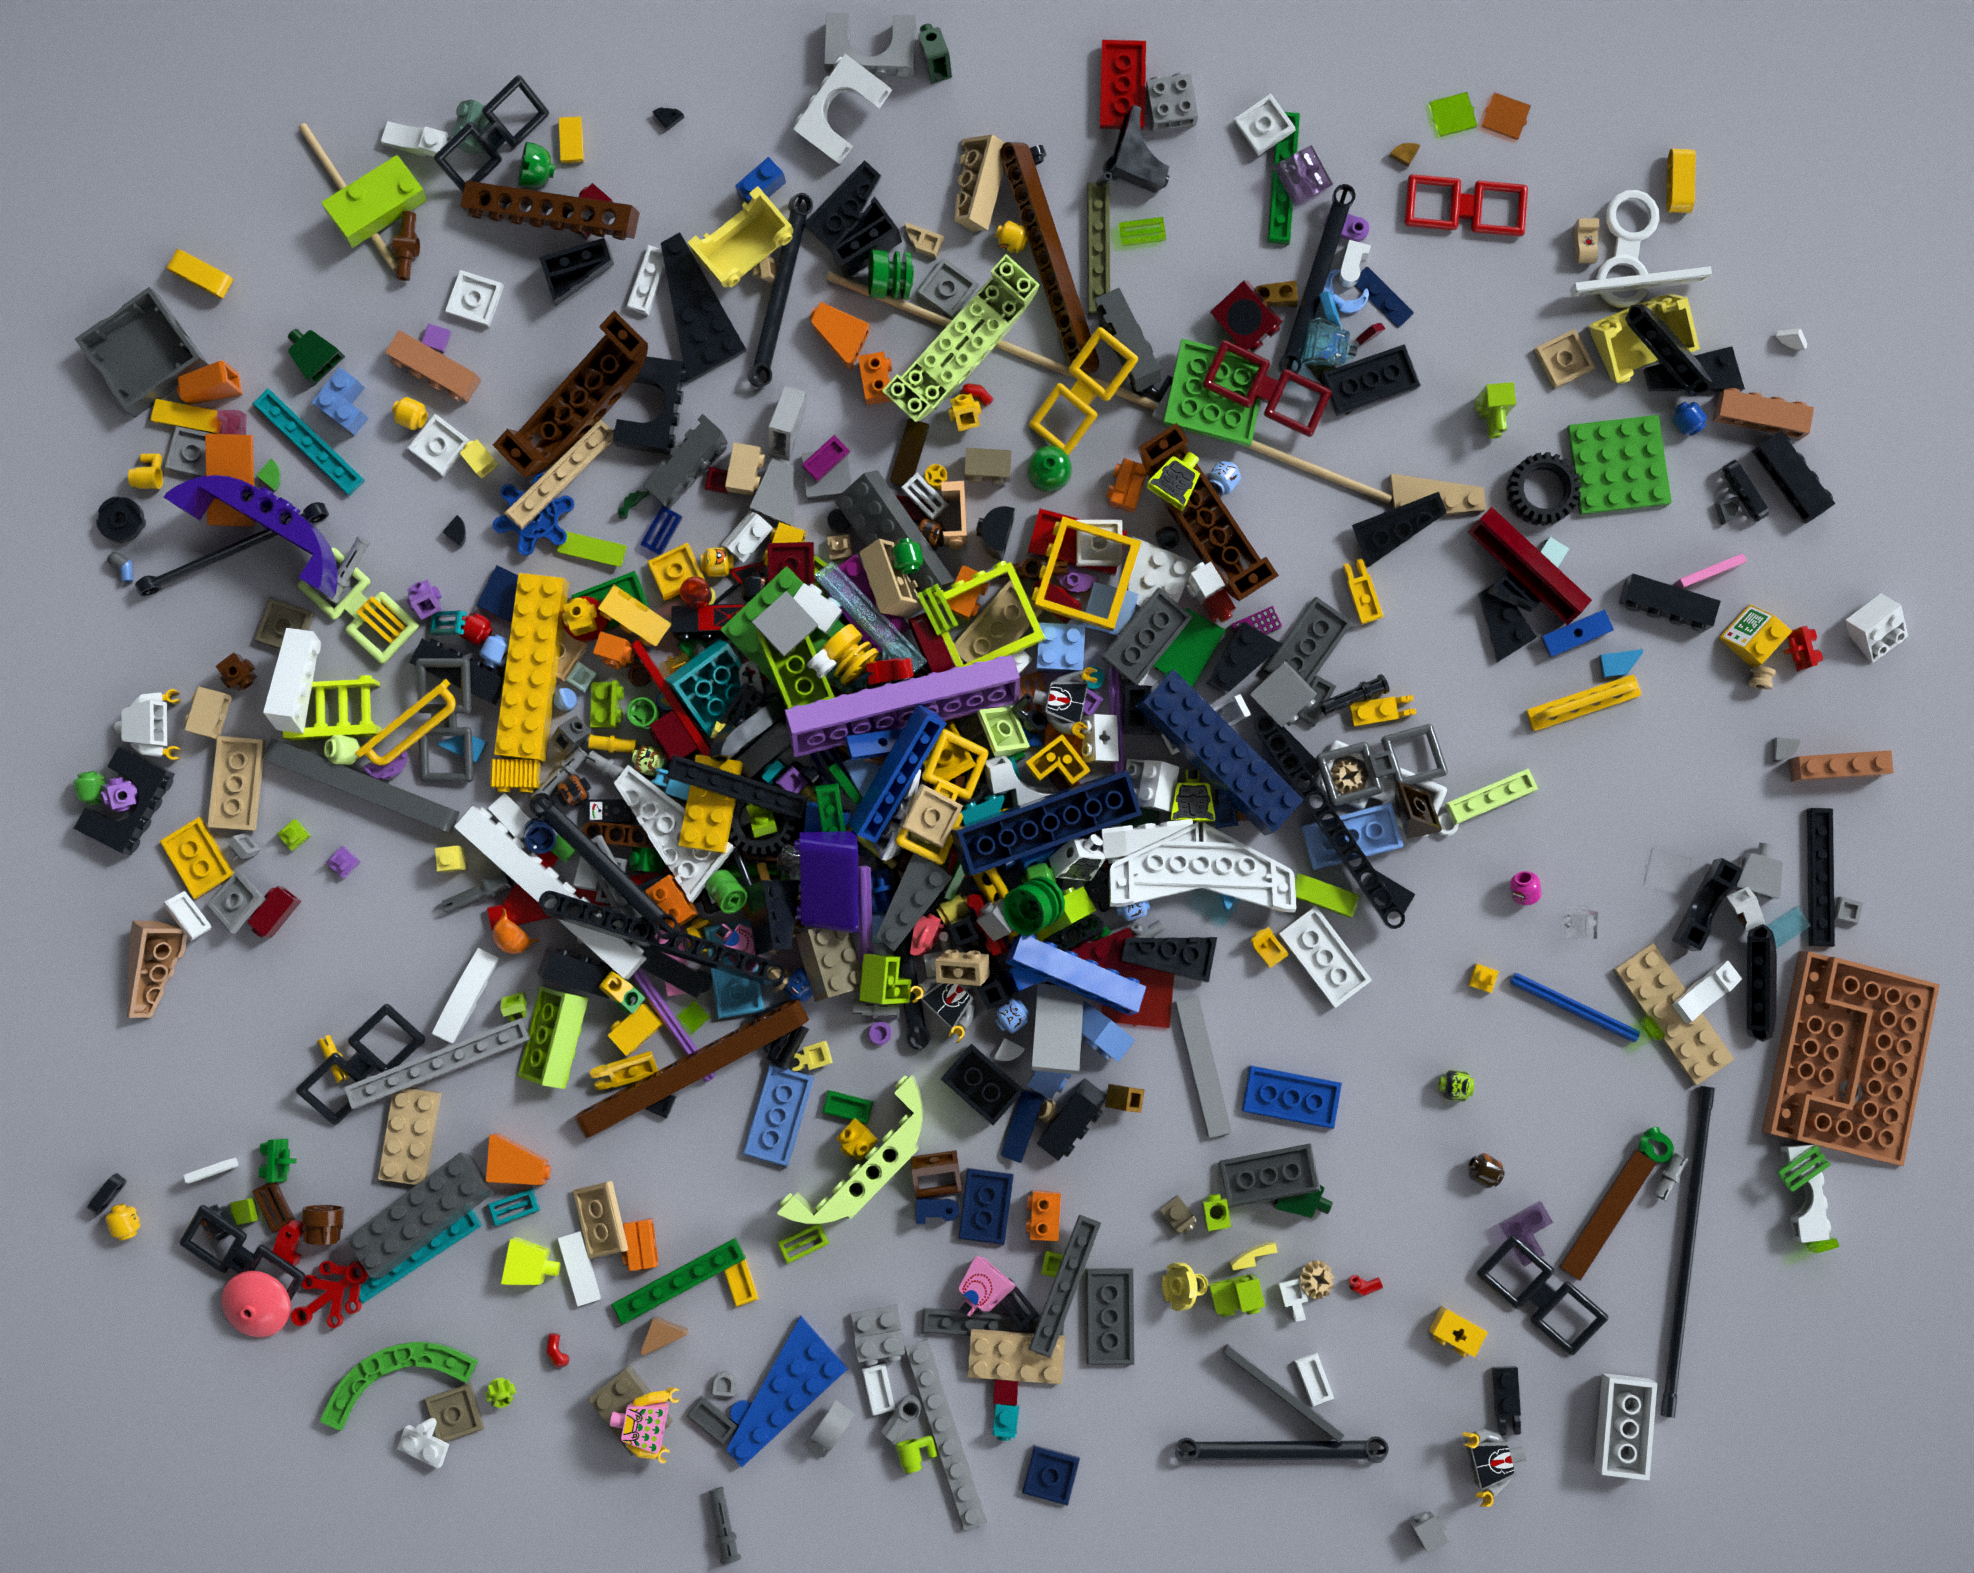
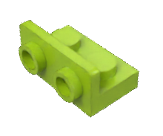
M612 680V682H591V728L619 729V723L623 722V709H620V700L624 698V688L620 686L617 680Z

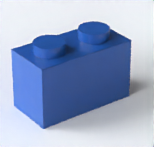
M767 157L739 181L735 187L738 196L749 204L752 199L749 193L757 186L769 198L786 183L783 171L770 157Z

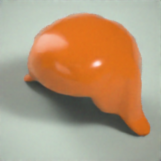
M503 908V914L495 924L492 934L495 945L501 951L507 954H519L524 952L533 942L540 941L538 939H530L519 926L507 919L506 910Z

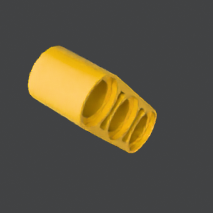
M1671 148L1667 159V212L1692 213L1696 168V152L1694 149Z
M178 248L166 266V269L220 299L225 297L234 281L226 273Z

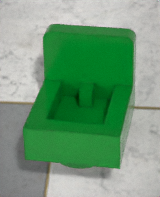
M632 847L629 855V870L663 873L664 861L656 849Z

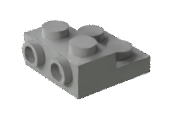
M898 1304L851 1313L858 1363L864 1362V1366L877 1364L878 1359L887 1357L888 1362L901 1359V1355L905 1354L906 1350Z

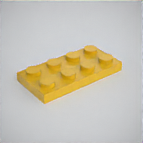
M696 755L695 762L741 776L743 766L741 761L729 759L722 763L703 755ZM690 786L678 846L725 854L736 800Z

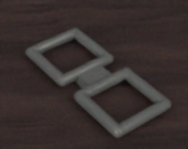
M419 658L416 661L417 701L427 694L426 668H461L462 704H456L454 711L447 718L419 739L420 779L423 782H471L474 778L472 730L469 727H457V713L467 714L471 712L470 661L466 658ZM426 704L419 712L431 713L432 718L446 704ZM428 736H463L464 773H429Z
M1426 724L1383 736L1381 742L1384 752L1373 755L1367 742H1360L1318 754L1316 761L1330 804L1338 806L1381 794L1383 787L1380 777L1391 774L1395 783L1400 781L1408 785L1446 776L1448 769L1433 725ZM1426 734L1437 769L1403 778L1392 743ZM1361 752L1372 787L1338 796L1327 761Z

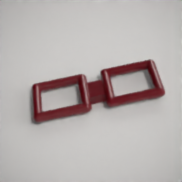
M1227 340L1221 341L1202 383L1203 387L1246 408H1250L1253 405L1255 398L1268 403L1264 411L1265 417L1307 437H1312L1331 396V390L1288 369L1282 371L1277 381L1266 375L1270 366L1269 360ZM1227 351L1260 366L1246 397L1213 382ZM1288 380L1321 395L1307 426L1275 411Z

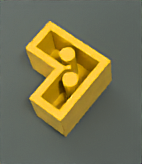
M1063 734L1025 762V766L1038 783L1058 770L1070 787H1072L1091 771Z

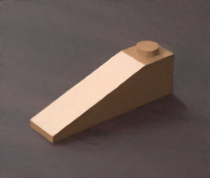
M132 921L128 959V1018H152L164 994L163 989L169 977L172 978L175 972L173 969L178 959L182 958L186 949L187 936L180 926L158 921Z

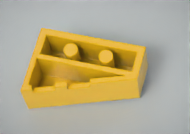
M614 584L598 606V609L601 610L600 615L609 621H612V619L621 623L619 625L621 629L629 634L633 631L640 636L638 640L648 647L651 644L657 646L671 626L668 620Z

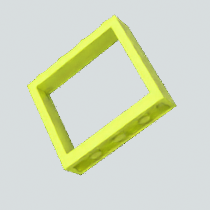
M999 562L993 566L994 570L987 573L984 570L972 575V580L964 583V580L958 581L951 585L952 589L946 592L941 591L947 601L1008 572L1034 633L963 665L950 633L947 631L942 634V637L956 667L961 668L972 665L975 662L994 660L999 656H1010L1046 640L1011 562ZM934 592L933 596L937 604L942 603L937 592ZM930 599L927 600L939 628H943Z

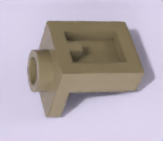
M1178 1195L1159 1209L1178 1234L1181 1232L1185 1234L1195 1226L1193 1222L1197 1219Z

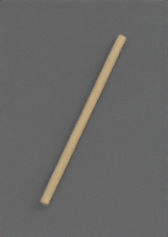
M301 124L298 127L340 191L347 185L307 124ZM377 232L370 238L391 270L396 272L397 261Z

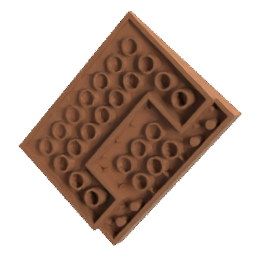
M1799 951L1762 1132L1904 1166L1940 984L1837 957H1829L1809 951ZM1848 1080L1845 1090L1840 1091L1845 1093V1098L1842 1100L1839 1095V1087L1842 1082ZM1859 1083L1863 1093L1860 1100L1854 1103Z

